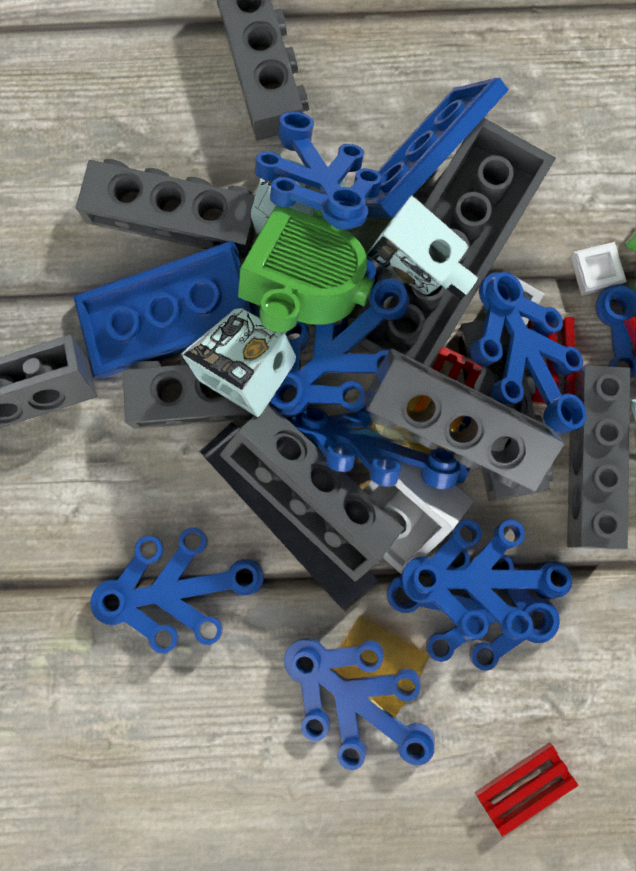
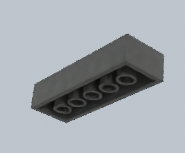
M483 118L466 136L424 205L466 242L468 249L458 263L477 276V281L466 296L460 300L441 285L428 295L422 294L385 269L378 282L384 279H395L401 282L409 296L408 309L397 319H385L358 343L350 353L377 354L382 350H390L392 348L432 368L441 347L443 348L479 289L481 281L488 274L556 157ZM370 295L365 306H362L354 321L371 306ZM387 298L384 302V308H395L399 303V298Z

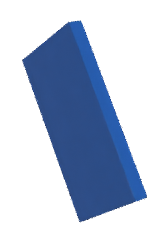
M493 78L455 87L377 171L381 174L382 181L378 195L366 197L365 205L368 208L367 218H393L406 201L415 194L507 93L509 89L501 78Z
M229 241L73 296L93 378L103 379L121 373L122 370L133 369L138 362L157 361L182 353L234 309L241 308L255 316L252 303L238 298L240 268L242 265L236 244Z

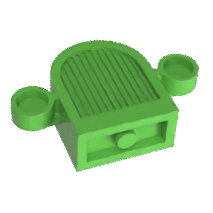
M276 205L240 268L238 298L260 306L259 317L266 328L275 332H285L292 329L297 321L323 325L345 318L353 311L357 304L365 306L374 280L365 277L367 269L366 253L361 243L351 233L333 227L323 218L320 210L313 208L312 216L289 207Z

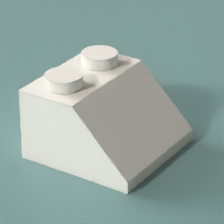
M405 442V444L403 445V446H405V447H409V448L414 449V448H413L410 444H408L407 442ZM398 461L401 464L397 484L381 486L371 480L363 491L404 528L383 556L391 566L402 574L408 562L417 557H425L455 528L474 501L456 485L450 489H437L427 485L421 478L422 468Z

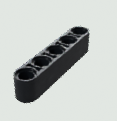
M231 422L199 452L343 611L347 612L378 583V580L368 571L355 582L220 456L239 430Z

